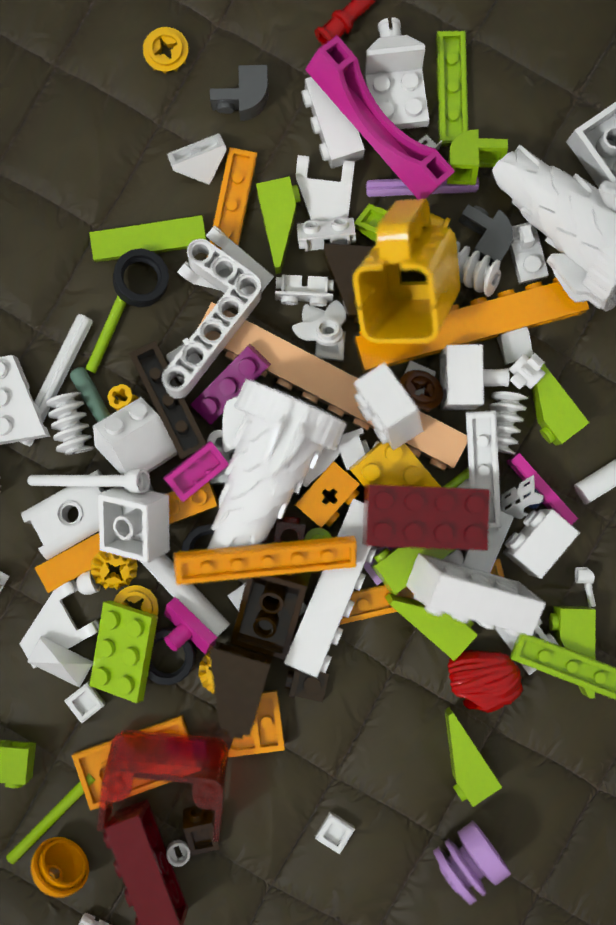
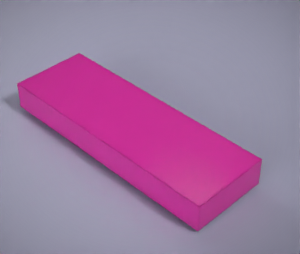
M520 453L513 455L507 460V464L522 481L534 475L535 489L543 495V504L547 509H553L570 525L578 520L576 515Z

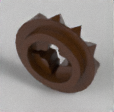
M411 370L406 372L399 381L418 410L424 409L428 413L433 408H437L443 399V388L440 382L428 372ZM426 388L424 394H415L416 390Z

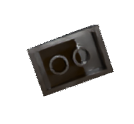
M312 572L247 578L230 644L285 660L290 649Z

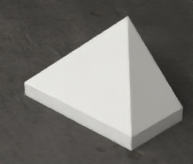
M218 133L170 152L167 156L173 171L210 185L227 149Z
M41 636L28 663L80 688L93 661Z

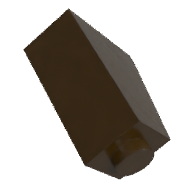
M324 243L323 256L331 278L334 280L341 304L346 311L347 320H354L353 324L360 325L358 317L359 307H357L353 276L373 247Z

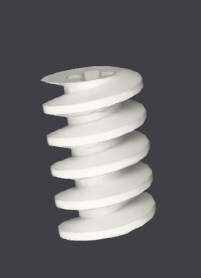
M456 241L460 283L464 282L466 287H474L476 292L484 291L487 297L491 296L501 278V270H499L500 260H495L490 266L489 255H485L479 261L480 251L476 250L470 257V247L465 246L459 252L461 244Z
M493 392L491 397L498 403H491L489 409L496 410L498 452L515 455L516 452L508 447L509 445L518 444L519 441L511 437V435L521 433V429L514 426V423L524 421V418L517 415V411H525L527 407L519 402L529 398L514 392Z
M81 392L57 395L46 401L47 407L55 408L49 412V418L58 419L51 424V429L60 431L53 436V439L63 442L56 447V451L65 453V455L83 453L94 449V446L84 444V442L92 437L91 435L82 434V431L88 428L89 424L80 423L79 421L87 416L86 412L77 411V408L84 405V401H77L74 397L81 394Z

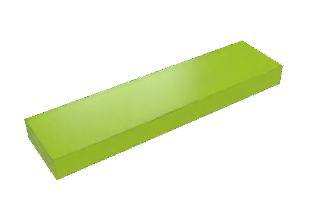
M437 31L438 130L439 142L442 140L441 146H450L455 137L468 131L466 31Z
M202 215L89 232L94 262L119 259L123 254L134 249L142 248L154 253L187 249L189 244L196 239L207 240Z
M520 633L517 637L510 655L511 660L616 700V667L533 635Z

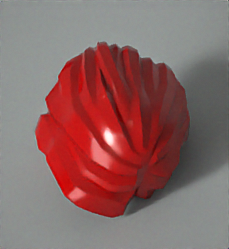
M467 650L462 652L455 661L449 659L448 672L450 673L452 693L460 698H465L463 704L468 709H476L486 713L499 710L503 706L514 702L524 690L520 669L507 654Z

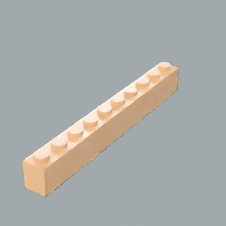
M211 302L201 323L208 316L211 310L215 307V303ZM225 310L223 313L227 317L236 316V314ZM247 320L244 321L224 347L225 357L233 361L251 344L271 364L260 376L266 377L269 374L277 378L276 384L289 391L293 387L302 391L301 397L314 404H317L319 400L329 405L327 408L329 412L341 418L344 414L354 419L352 423L359 428H363V430L368 431L369 427L375 429L372 422H367L358 409L359 404L354 398V395L357 393L354 382L358 378ZM210 331L205 337L208 340L214 341L221 334L217 331ZM419 411L423 432L405 444L417 458L421 454L430 458L429 464L442 471H445L446 467L449 469L455 468L467 445V435Z

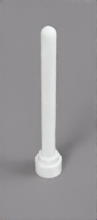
M131 469L124 475H30L27 482L30 486L124 487L131 493H145L150 485V477L145 469Z

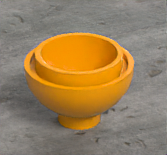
M53 837L42 842L36 849L30 864L31 875L38 889L56 898L68 897L79 891L86 883L89 875V863L86 854L78 844L64 837Z

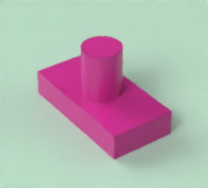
M209 441L163 477V479L179 499L184 502L224 470L229 463L212 441Z
M176 597L167 604L164 615L176 628L164 638L165 643L173 651H177L188 640H191L206 655L218 637Z

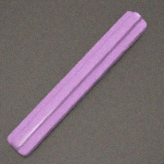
M477 176L476 185L447 184L446 180L432 194L476 192L479 189V178ZM400 178L368 180L366 183L368 197L414 195Z

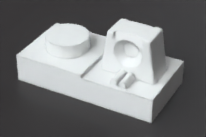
M529 222L512 226L513 238L510 251L518 283L523 284L547 278L549 274L537 228Z

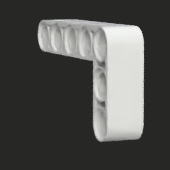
M196 239L189 244L187 256L190 268L225 294L165 369L162 381L166 392L173 398H183L190 393L261 300L260 278L205 239ZM199 253H205L208 255V257L202 261L194 259V257ZM223 269H228L232 272L226 278L218 276V272ZM245 286H252L256 291L252 294H244L241 289ZM229 308H234L238 311V314L234 317H227L223 313ZM210 331H217L221 334L214 341L208 340L205 337ZM195 353L203 356L202 361L197 364H191L187 361L189 356ZM178 376L185 379L184 384L178 388L169 385L174 377Z

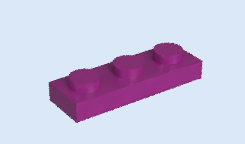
M249 344L190 405L211 425L224 412L226 402L239 395L245 380L255 381L271 364Z

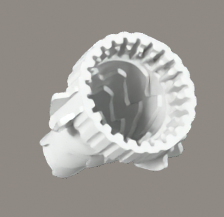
M519 144L514 152L507 153L494 166L492 172L496 184L512 198L513 201L511 203L520 209L523 217L547 236L545 241L560 252L551 254L547 259V263L552 268L555 277L568 296L574 302L589 301L598 309L606 312L616 306V183L605 180L597 189L577 174L572 177L555 166L547 165Z
M246 379L239 395L228 400L224 406L221 450L230 454L233 453V456L225 472L229 477L219 498V511L211 527V530L215 532L208 549L260 545L267 538L276 519H282L293 493L298 494L301 486L308 487L336 460L340 453L338 443L347 424L297 399Z

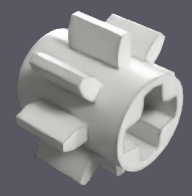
M523 353L508 369L514 374L510 381L519 390L524 385L529 389L533 388L546 374L541 369L545 362L535 353L530 358Z

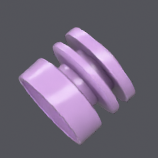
M473 820L458 831L459 838L463 844L462 847L458 848L448 839L445 841V844L451 853L450 856L439 846L433 850L443 876L453 890L462 896L469 905L477 901L471 889L472 886L482 896L487 893L481 881L482 878L486 876L492 884L497 886L512 874L492 843Z

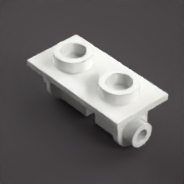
M336 217L333 220H308L297 224L299 249H305V251L324 249V240L330 239V244L351 245L356 243L354 218Z
M282 274V277H276V289H281V291H275V299L281 300V304L297 305L298 301L310 302L309 305L326 306L327 303H332L333 294L327 293V291H333L334 280H328L326 276H308V285L302 286V276Z

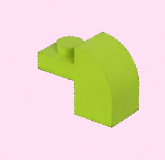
M478 129L459 134L450 145L448 164L455 172L447 179V184L476 185L479 167L494 168L498 160H501L507 154L508 139L479 138Z

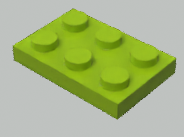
M111 600L103 602L89 686L134 703L144 701L158 620L157 615Z

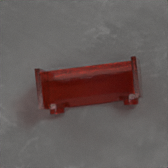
M123 730L119 732L112 740L101 783L97 831H104V828L111 819L113 801H121L128 797L133 787V778L193 783L192 796L196 805L202 809L215 810L213 841L219 842L223 826L229 748L225 741L215 737Z

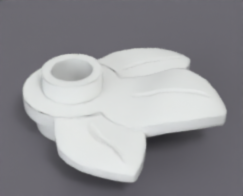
M338 300L333 301L325 311L305 304L302 310L303 322L293 325L292 330L302 340L317 341L323 346H333L339 343L343 337L342 325L347 319L346 311Z

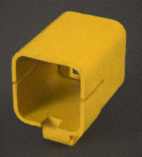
M427 199L395 201L378 224L377 243L353 276L357 307H359L360 330L365 339L373 343H429L436 338L460 292L461 285L455 233L450 228H440L438 225H431L430 207ZM401 269L421 270L427 275L428 281L402 282Z

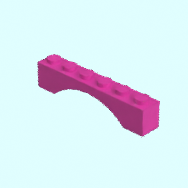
M338 35L317 50L305 69L307 73L417 199L428 198L455 172L454 169L436 149L410 138L386 117L367 88L357 57Z

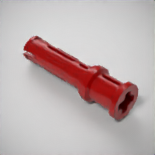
M351 0L342 10H335L331 14L332 18L323 27L315 29L316 38L323 46L337 35L341 38L344 34H349L352 31L353 23L377 0Z

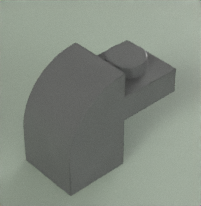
M238 65L239 88H210L212 110H217V112L222 114L233 113L234 110H239L241 121L250 120L259 115L265 108L269 95L267 65Z
M468 204L458 222L482 236L471 255L478 250L481 253L479 261L485 255H489L490 266L497 259L501 262L513 238V230L508 217L501 210H498L492 219L483 208L476 205L472 207Z

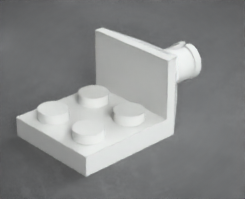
M385 18L378 23L380 38L366 50L365 82L377 105L397 128L428 127L429 114L422 71L425 44L408 35L401 36V22L398 18H391L392 28L390 29L388 18Z

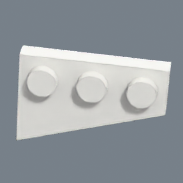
M14 355L0 357V445L50 437L47 427H44L39 414L41 413L38 405L32 399L29 391L30 386L18 357Z

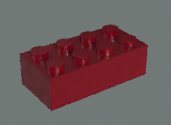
M365 484L362 544L378 547L488 550L490 489Z
M148 799L115 811L104 828L103 837L109 850L112 849L114 853L116 874L124 880L126 901L130 907H134L137 915L135 924L184 925L189 908L173 865L167 860V849Z

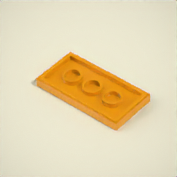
M183 714L80 750L71 755L90 811L201 772V766ZM88 774L95 779L90 786L86 779Z

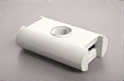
M96 470V471L90 473L89 475H103V474H102L99 470ZM68 486L21 513L24 523L32 524L43 544L38 549L45 559H51L99 531L98 494L105 491L103 487ZM76 507L79 512L78 518L74 522H70L67 517L68 511Z

